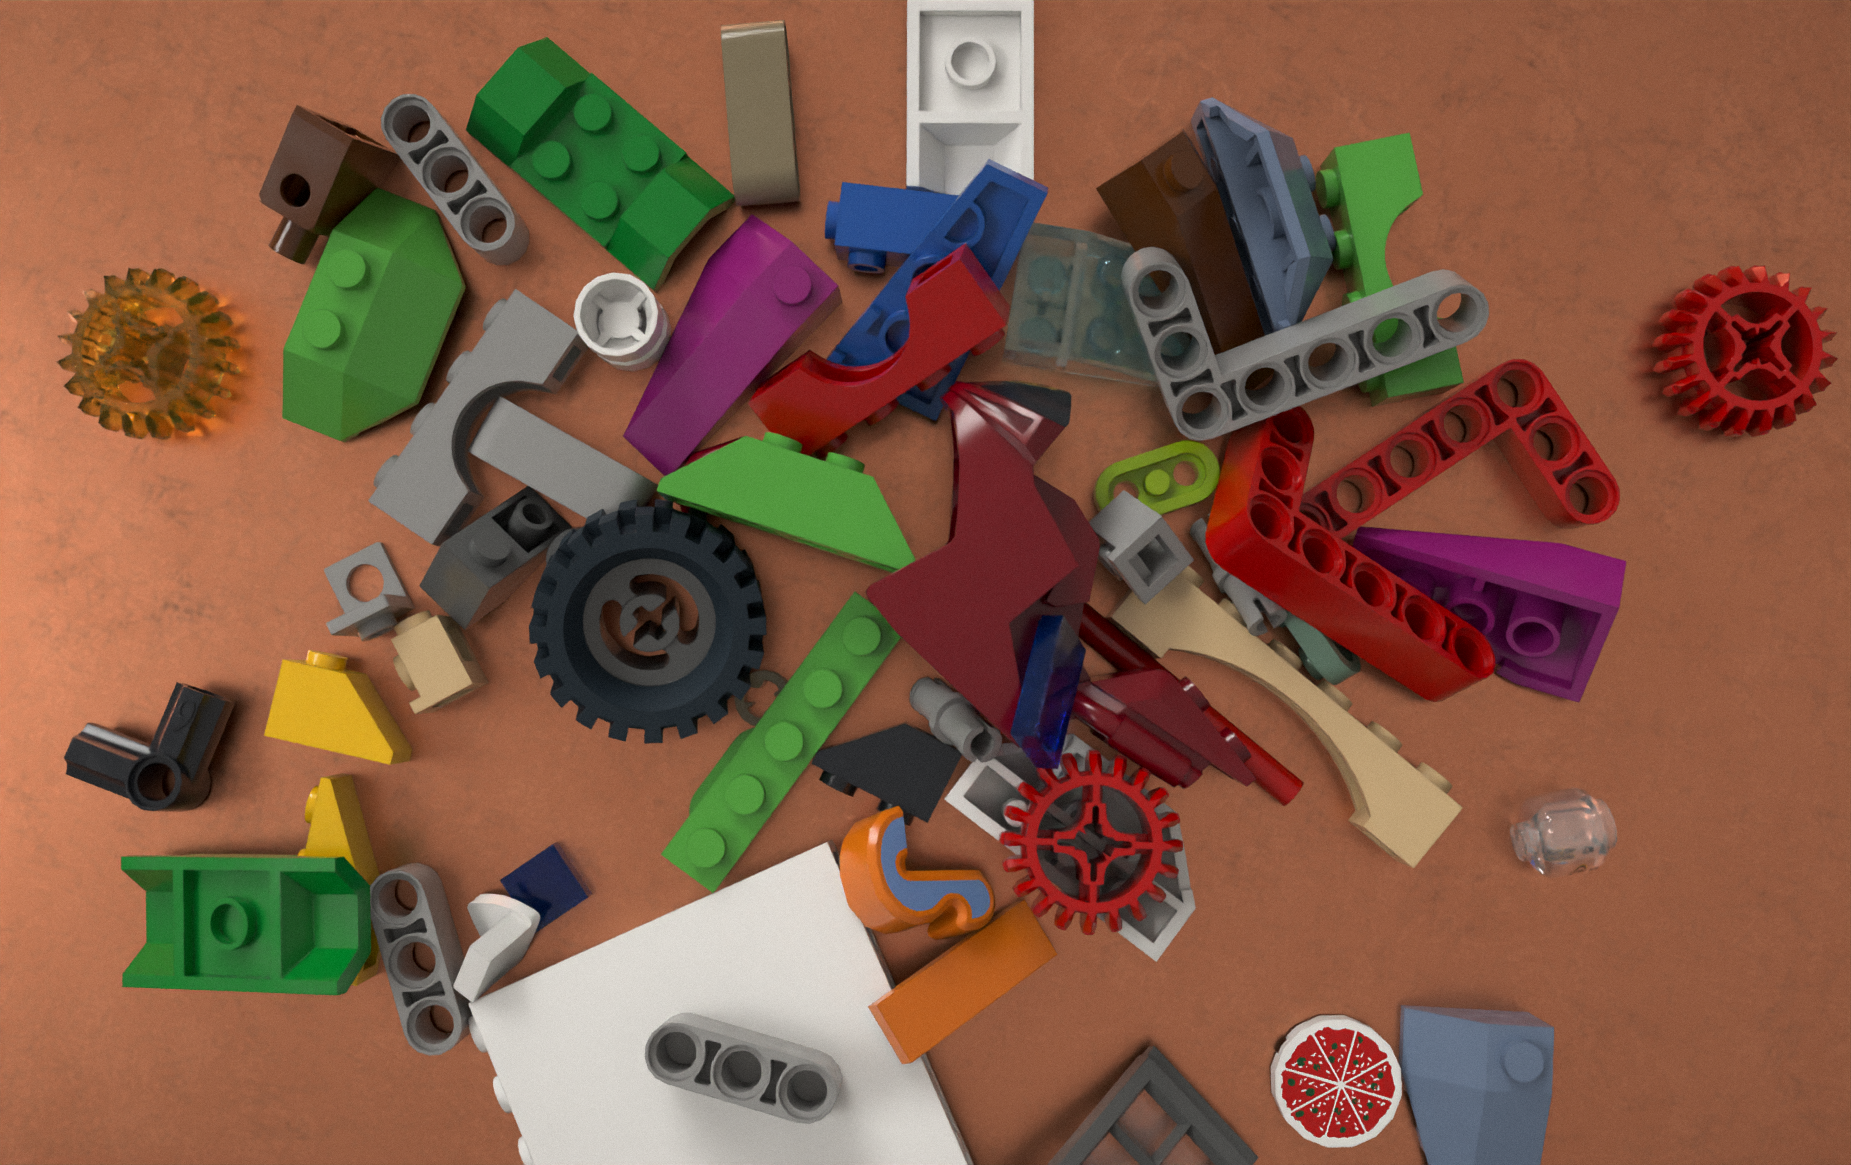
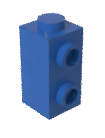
M842 182L840 202H828L825 239L835 240L834 246L837 259L848 261L847 267L849 269L865 273H883L885 265L902 266L959 195Z

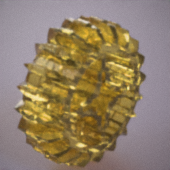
M129 268L125 281L115 275L104 276V295L93 289L82 290L89 307L85 312L76 309L66 311L70 319L78 324L74 334L68 332L58 335L63 344L72 347V354L56 362L63 370L76 373L63 387L68 389L70 394L83 397L78 408L84 414L93 417L99 416L98 423L107 430L118 432L123 429L126 436L140 440L146 438L148 433L153 438L160 440L171 438L174 427L178 431L185 433L195 431L194 413L207 419L216 417L214 407L209 400L213 395L223 399L232 396L230 390L220 383L224 374L232 376L240 373L238 366L226 361L225 358L227 354L238 350L241 346L238 344L237 339L223 335L234 322L229 315L221 311L216 312L220 302L215 295L207 291L200 292L199 284L186 276L176 279L173 273L161 268L154 269L151 275L140 268ZM161 307L174 308L184 322L174 327L168 324L158 327L157 323L148 320L144 311ZM189 359L187 368L185 370V373L183 374L184 366ZM126 381L134 384L141 381L144 387L152 389L156 399L132 403L121 392L118 385Z

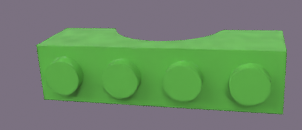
M1410 133L1335 147L1320 165L1321 170L1316 173L1318 200L1323 209H1330L1334 228L1336 248L1331 252L1333 256L1332 263L1336 270H1343L1347 293L1342 296V306L1393 287L1385 261L1387 236L1395 219L1407 211L1423 195ZM1391 318L1381 322L1374 330L1372 341L1380 343L1390 339L1397 330L1398 319ZM1455 346L1360 382L1358 385L1363 393L1369 392L1371 405L1375 407L1445 393L1464 383Z

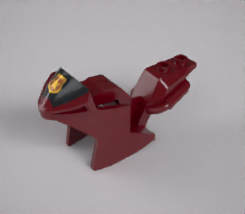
M1017 380L955 382L947 388L948 391L939 397L951 420L953 486L948 541L941 548L871 584L866 590L867 598L907 644L1018 748L1024 745L1029 734L1028 727L1078 719L1091 728V734L1174 788L1177 785L1183 789L1188 788L1203 775L1202 771L1209 765L1232 780L1246 787L1256 780V777L1244 764L1252 757L1250 752L1228 727L1218 732L1203 713L1210 707V703L1189 678L1185 676L1177 682L1167 671L1151 667L1089 677L1078 656V634L1084 603L1090 602L1100 549L1099 538L1076 501L1034 475L1033 470L1051 444L1069 424L1072 397L1070 392L1041 383Z

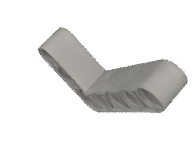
M1156 247L1140 249L1128 258L1121 274L1126 298L1167 409L1180 433L1189 439L1198 441L1216 438L1468 342L1478 336L1486 326L1489 317V304L1484 294L1455 271L1442 269L1426 273L1214 355L1189 280L1173 255L1164 249ZM1163 270L1171 274L1169 286L1160 295L1147 297L1138 292L1141 280L1148 273ZM1461 293V302L1455 313L1447 318L1437 319V311L1441 302L1451 294ZM1397 318L1398 326L1393 336L1385 342L1374 343L1372 336L1376 327L1386 319ZM1187 332L1192 335L1191 344L1183 353L1168 356L1160 352L1162 343L1171 334ZM1325 343H1334L1336 345L1334 355L1329 362L1317 367L1308 366L1310 354L1315 348ZM1264 367L1274 369L1273 377L1268 385L1258 390L1245 389L1246 380L1252 372ZM1208 392L1213 394L1211 403L1203 411L1194 414L1182 411L1184 402L1194 393Z

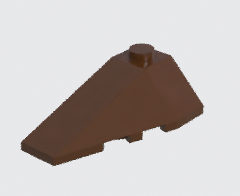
M1184 129L1173 134L1096 188L1135 252L1143 248L1156 247L1164 249L1173 255L1189 280L1214 355L1265 336L1216 181ZM1163 270L1149 273L1159 291L1163 293L1170 284L1171 274ZM1186 332L1189 339L1192 340V335ZM1264 367L1252 372L1246 380L1245 389L1254 390L1274 373V369Z

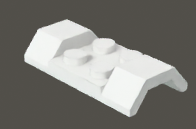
M907 0V190L960 195L988 159L1034 180V0Z

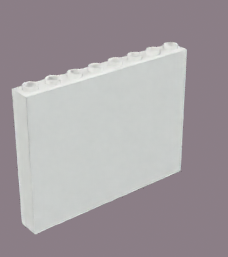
M833 839L489 993L473 1003H468L472 1012V1016L468 1020L471 1036L475 1045L482 1053L488 1051L497 1074L493 1079L497 1100L506 1113H513L522 1135L518 1139V1148L524 1165H974L926 1053L912 1063L902 1064L868 1008L873 1002L895 988L896 984L872 929L866 927L848 906L840 878V855ZM680 1013L698 1014L817 1049L830 1055L840 1068L842 1075L841 1090L831 1112L822 1120L811 1124L797 1123L668 1085L656 1079L646 1064V1043L650 1035L672 1016ZM682 1032L668 1033L665 1046L672 1060L682 1064L694 1062L696 1059V1047L693 1040ZM737 1051L730 1054L729 1068L736 1079L751 1083L761 1078V1065L753 1054L746 1051ZM804 1070L797 1072L793 1076L792 1085L800 1098L806 1101H817L827 1095L825 1080L818 1073Z

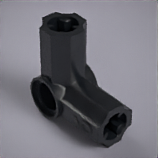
M177 682L151 744L96 723H87L85 728L72 738L64 756L67 763L66 775L128 798L132 804L142 810L165 812L192 810L200 805L209 793L211 780L208 767L235 702L208 690ZM171 768L175 776V785L171 794L166 797L162 790V779L166 771Z

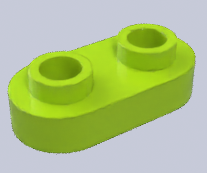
M1191 440L1179 441L1116 462L1107 467L1095 483L1093 491L1094 503L1098 512H1100L1114 500L1113 492L1115 486L1125 483L1135 490L1136 499L1158 514L1164 515L1206 499L1218 484L1220 476L1219 464L1214 453L1204 444ZM1187 464L1194 470L1195 479L1192 485L1183 486L1176 482L1173 475L1176 465Z

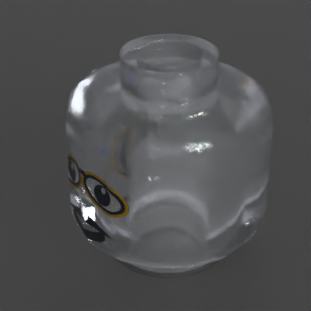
M1566 788L1527 798L1520 806L1518 823L1512 824L1510 828L1511 842L1517 857L1522 862L1530 861L1531 865L1540 875L1553 879L1600 868L1607 861L1610 849H1613L1617 843V829L1609 807L1602 799H1594L1586 790L1581 788Z

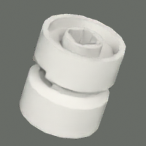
M613 272L601 275L584 286L575 303L574 321L577 333L586 345L604 362L618 370L634 372L649 368L661 358L670 340L672 328L667 312L644 282L630 274Z

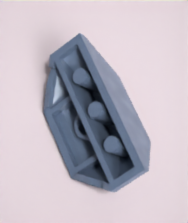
M1213 97L1202 100L1193 114L1191 124L1204 163L1216 181L1266 336L1302 322L1333 261L1331 252L1336 248L1334 230L1328 217L1325 214L1320 216L1318 214L1311 193L1316 189L1312 165L1306 155L1299 156L1292 137Z

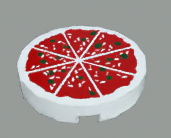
M1319 1015L1296 1025L1285 1037L1287 1040L1281 1045L1279 1053L1276 1052L1271 1064V1093L1283 1118L1304 1139L1327 1148L1355 1147L1375 1138L1394 1118L1402 1096L1401 1068L1391 1046L1370 1026L1345 1015Z

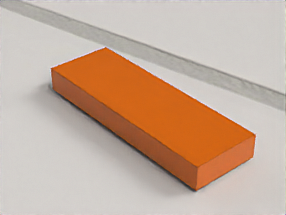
M1025 899L1020 900L994 916L986 926L973 931L873 1002L868 1008L902 1064H909L1058 954Z

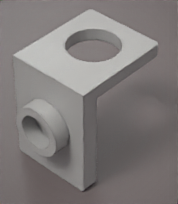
M376 542L324 569V573L345 613L326 623L331 635L360 637L362 642L369 641L393 630L394 626L398 624L395 618L415 609L384 544L381 542ZM363 565L376 567L381 572L384 580L383 590L380 595L368 602L355 598L349 587L352 573Z

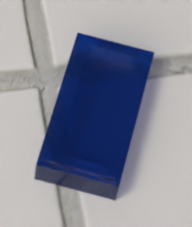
M1042 615L1041 620L1038 622L1010 732L1011 736L1036 768L1058 769L1086 653L1085 647L1064 615Z

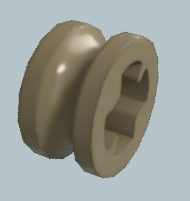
M762 670L750 674L751 687L763 688L767 681L777 685L779 690L774 693V696H778L788 682L785 677L773 671ZM748 690L742 700H739L737 697L734 698L736 710L744 721L752 726H756L762 716L752 712L750 707L755 705L756 702H748Z

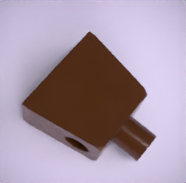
M297 105L259 193V201L283 216L268 246L292 261L305 264L320 235L330 237L332 230L377 187L383 188L400 159L399 155L349 124Z

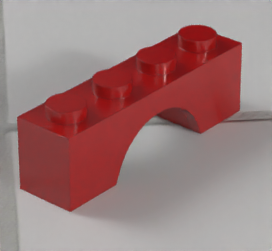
M966 243L912 279L905 296L910 317L909 338L892 356L867 366H845L831 362L808 350L761 382L748 404L768 431L803 444L801 454L809 456L814 453L817 459L824 458L828 452L835 451L847 440L848 435L845 431L862 420H865L869 426L881 421L899 405L897 397L915 385L920 391L931 388L952 370L949 363L968 350L975 357L996 345L1005 336L1002 328L1007 325L1011 307Z

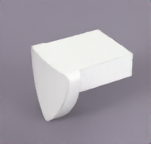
M480 894L467 906L480 938L470 945L453 988L472 1003L522 960L541 918L540 914L533 908L505 895Z

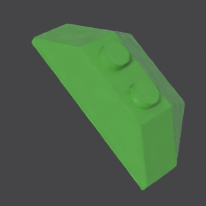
M377 187L332 230L283 349V419L345 443L358 436L360 432L381 424L419 404L466 288L453 251L443 230L444 227L440 216L436 210Z
M765 432L763 441L744 436L662 477L657 488V492L665 500L891 573L916 561L874 477L863 474L864 463L832 452H828L825 461L801 454L803 444L779 434Z

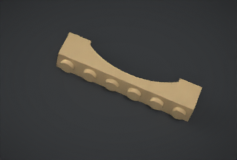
M1187 566L1147 604L1140 601L1131 588L1125 593L1105 618L1154 659L1162 658L1168 650L1185 652L1210 659L1244 674L1265 687L1290 707L1316 734L1340 770L1355 808V812L1348 821L1397 862L1414 868L1463 809L1462 806L1447 795L1453 787L1448 780L1425 763L1421 762L1415 768L1402 758L1397 752L1403 745L1394 735L1373 721L1367 727L1361 724L1347 712L1353 703L1328 682L1322 680L1316 686L1298 671L1303 664L1302 660L1282 643L1272 639L1267 646L1257 636H1252L1247 630V625L1234 603L1223 598L1217 604L1199 589L1204 580L1190 566Z

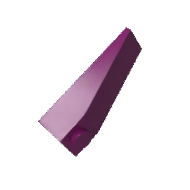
M751 214L708 259L623 437L664 476L684 467L688 458L699 451L755 393L759 384L769 378L843 302L839 286L792 241Z
M1361 526L1357 529L1352 547L1475 627L1486 637L1493 649L1495 663L1498 664L1496 673L1515 684L1580 702L1620 607L1626 561L1554 542Z

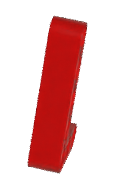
M1512 359L1481 374L1303 491L1299 512L1342 539L1491 440L1496 443L1543 515L1553 525L1560 528L1575 529L1608 520L1616 512L1619 505L1620 489L1616 479L1543 371L1534 363L1525 359ZM1500 378H1505L1516 386L1518 391L1516 407L1506 405L1500 399L1497 392V384ZM1447 412H1453L1464 420L1466 436L1463 442L1452 440L1447 435L1444 428V418ZM1537 430L1545 432L1552 440L1554 452L1549 461L1543 459L1534 448V436ZM1395 446L1403 447L1412 454L1414 471L1409 478L1399 475L1391 465V452ZM1342 480L1354 483L1362 493V505L1356 513L1346 511L1339 504L1337 489ZM1574 483L1581 485L1589 496V505L1584 514L1578 512L1570 501V490Z
M1301 406L1294 407L1232 432L1228 440L1205 534L1208 552L1216 564L1431 702H1441L1493 674L1496 666L1495 655L1490 643L1479 630L1299 512L1314 442V426L1311 418Z

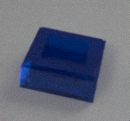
M558 842L552 844L500 880L511 898L524 903L540 914L541 918L536 932L592 895Z

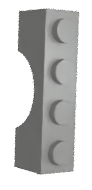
M517 289L513 291L508 300L502 298L490 309L483 322V330L486 331L472 352L469 350L464 351L454 361L446 377V381L450 384L436 404H427L417 414L410 428V433L413 437L400 456L393 455L381 466L373 482L377 489L368 501L432 545L441 546L444 541L461 531L485 498L471 473L467 451L472 431L481 415L494 404L498 395L505 397L523 391L557 394L588 349V346L579 336L576 329Z

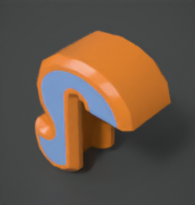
M899 806L881 811L856 822L844 838L841 847L840 878L848 906L866 927L883 934H892L930 923L927 929L928 936L934 940H941L978 930L986 926L990 921L996 906L995 894L991 884L979 870L906 871L905 860L908 850L903 810Z

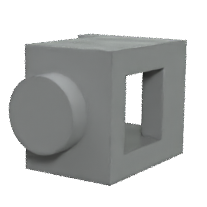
M1125 490L1089 521V524L1099 538V561L1119 581L1124 579L1134 594L1144 604H1147L1194 561L1164 518Z

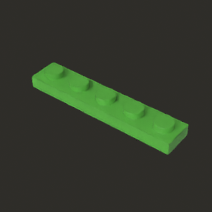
M857 592L852 594L661 853L663 857L712 893L723 882L901 639L872 603Z

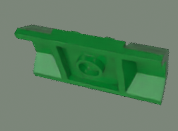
M548 37L518 47L476 95L466 127L468 134L655 293L664 284L676 256L710 218L729 209L735 202V196L694 162L682 148L597 76L589 73Z
M261 854L121 856V870L146 891V944L123 972L122 987L341 995L348 991L371 953L370 885L345 857Z

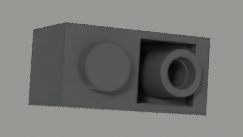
M527 486L444 541L419 586L466 630L506 601L546 560L547 550L551 542L560 533L573 527L530 486Z

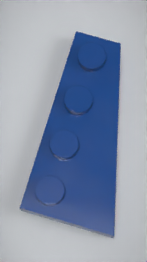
M988 159L826 359L845 366H867L881 362L897 352L909 338L910 317L905 296L912 279L965 243L1000 291L1048 194L1049 188ZM968 350L949 363L952 370L940 382L925 391H920L915 385L896 398L899 404L936 421L943 408L939 397L948 391L947 388L955 383L970 351Z

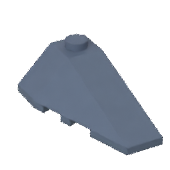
M1401 1005L1399 1042L1401 1080L1404 1090L1408 1093L1417 1124L1415 1128L1420 1147L1425 1152L1428 1165L1541 1164L1552 1098L1553 1026L1529 1012Z

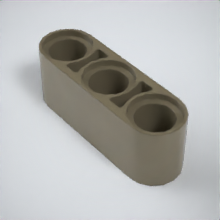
M785 20L721 25L730 160L736 205L749 206L800 201V183L789 47Z

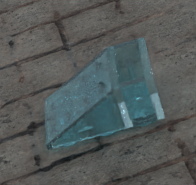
M1033 222L1018 255L1002 363L1159 387L1122 286L1121 274L1123 266L1128 258L1135 253L1131 244L1090 231ZM1149 273L1145 275L1140 282L1138 292L1147 297L1160 295L1161 292ZM1186 332L1173 333L1162 343L1160 352L1168 356L1179 355L1187 350L1191 340Z

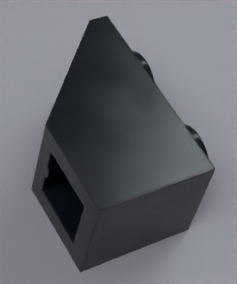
M905 721L823 748L817 752L811 764L823 769L819 778L820 781L846 795L853 797L857 788H860L880 798L881 800L876 808L880 812L899 806L903 810L904 824L911 826L915 817L928 823L962 754L958 751L957 747L942 743L936 736Z

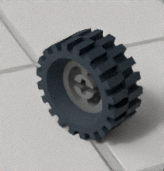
M638 499L621 502L618 511L605 514L604 509H601L588 516L585 525L578 531L572 528L561 540L555 554L550 556L531 605L534 611L529 624L530 644L537 643L538 648L534 664L540 679L550 675L554 681L550 695L561 708L570 700L578 706L576 721L591 730L599 718L610 723L609 738L625 742L628 728L644 729V744L663 743V729L677 726L680 739L697 734L698 719L705 715H708L712 723L715 724L728 714L727 700L732 695L742 700L751 687L750 671L752 668L759 670L764 655L762 639L763 635H767L766 614L760 583L756 578L753 563L746 550L740 551L735 544L734 535L725 526L720 524L716 528L708 523L706 513L693 508H689L688 513L673 509V502L668 500L655 499V507H638ZM648 574L665 576L678 582L692 596L698 610L696 626L690 631L681 630L679 628L680 605L678 598L674 596L662 609L661 625L658 626L655 622L649 620L635 631L633 647L637 650L644 652L666 651L665 654L653 656L638 655L621 647L609 634L602 614V606L607 601L615 600L619 602L622 606L619 621L620 631L623 637H625L638 623L640 606L651 612L666 600L667 586L657 581L637 583L633 580L636 576Z

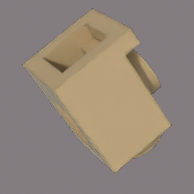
M427 610L417 613L394 626L397 636L392 638L391 641L399 654L393 658L395 669L406 687L411 691L417 689L421 696L409 703L415 714L433 713L489 683L462 630L451 616L435 615L432 617L430 611Z

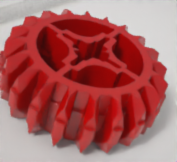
M1754 265L1744 270V272L1739 266H1729L1719 271L1717 276L1715 274H1707L1695 280L1694 285H1692L1693 290L1686 289L1678 293L1674 300H1672L1677 310L1672 309L1664 313L1659 320V323L1669 333L1655 338V342L1652 344L1653 347L1667 353V359L1656 363L1652 371L1661 374L1669 372L1673 383L1666 385L1661 395L1671 397L1681 394L1684 398L1677 415L1687 417L1699 412L1698 429L1709 431L1720 426L1722 436L1733 438L1741 436L1746 432L1748 436L1758 437L1768 434L1772 428L1778 430L1791 426L1794 421H1797L1796 414L1809 412L1817 404L1812 394L1825 391L1826 387L1832 384L1819 370L1833 366V363L1838 358L1823 351V343L1831 341L1837 332L1827 329L1820 330L1817 322L1818 319L1824 316L1828 308L1818 306L1809 309L1805 304L1812 287L1801 286L1789 291L1790 273L1779 272L1768 278L1765 265ZM1736 305L1745 307L1756 312L1762 318L1749 323L1738 314L1730 316L1720 306ZM1751 338L1750 341L1747 344H1745L1744 340ZM1704 348H1705V350H1706L1707 357H1708V358H1707V363H1706L1705 356H1704ZM1742 359L1744 363L1736 366V364ZM1740 381L1749 389L1757 387L1766 396L1760 401L1748 400L1732 394L1724 387L1729 383Z
M1088 750L1085 756V771H1079L1073 754L1064 753L1060 755V766L1063 776L1057 778L1053 770L1047 764L1042 763L1035 769L1037 776L1045 785L1042 790L1038 792L1032 785L1026 782H1020L1017 785L1016 790L1018 793L1031 801L1026 812L1016 806L1007 805L1005 807L1004 815L1011 820L1022 822L1020 833L1004 831L999 834V842L1001 844L1020 846V854L1004 859L1002 867L1006 872L1026 870L1028 875L1015 883L1013 891L1018 897H1023L1038 888L1040 894L1031 906V911L1034 915L1040 918L1051 909L1054 903L1058 905L1054 919V925L1058 929L1067 930L1075 912L1080 913L1079 924L1081 931L1085 935H1094L1097 928V914L1103 913L1109 930L1118 932L1122 930V919L1118 909L1125 906L1134 919L1142 921L1147 917L1145 908L1137 899L1140 895L1145 893L1148 897L1159 903H1162L1166 898V893L1163 889L1152 883L1157 873L1167 878H1177L1179 869L1169 863L1162 862L1161 859L1163 851L1173 853L1182 851L1183 841L1171 837L1163 838L1162 829L1174 827L1180 823V817L1176 812L1156 814L1154 809L1164 803L1169 797V793L1165 788L1158 787L1152 789L1145 795L1141 792L1151 776L1149 770L1140 767L1131 774L1128 780L1123 779L1127 768V758L1125 756L1115 755L1110 761L1107 771L1102 772L1100 751ZM1082 786V800L1078 801L1076 816L1070 824L1056 829H1038L1045 812L1057 798L1067 791ZM1103 786L1116 791L1129 802L1138 816L1142 833H1129L1112 828L1107 819L1106 804L1102 803ZM1092 821L1094 822L1095 832L1114 841H1123L1122 844H1106L1102 852L1095 849L1098 856L1094 859H1089V862H1087L1088 857L1085 851L1068 842H1057L1059 839H1075L1078 832L1086 834L1083 827L1087 824H1092ZM1037 850H1049L1055 853L1070 855L1075 864V878L1079 880L1078 896L1061 891L1049 881L1040 865ZM1141 854L1131 876L1118 888L1100 895V885H1104L1105 871L1110 862L1120 856Z

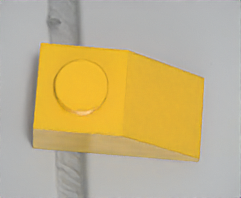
M308 650L306 660H282L264 736L389 765L410 761L412 748L367 674L345 669L348 658L331 653Z

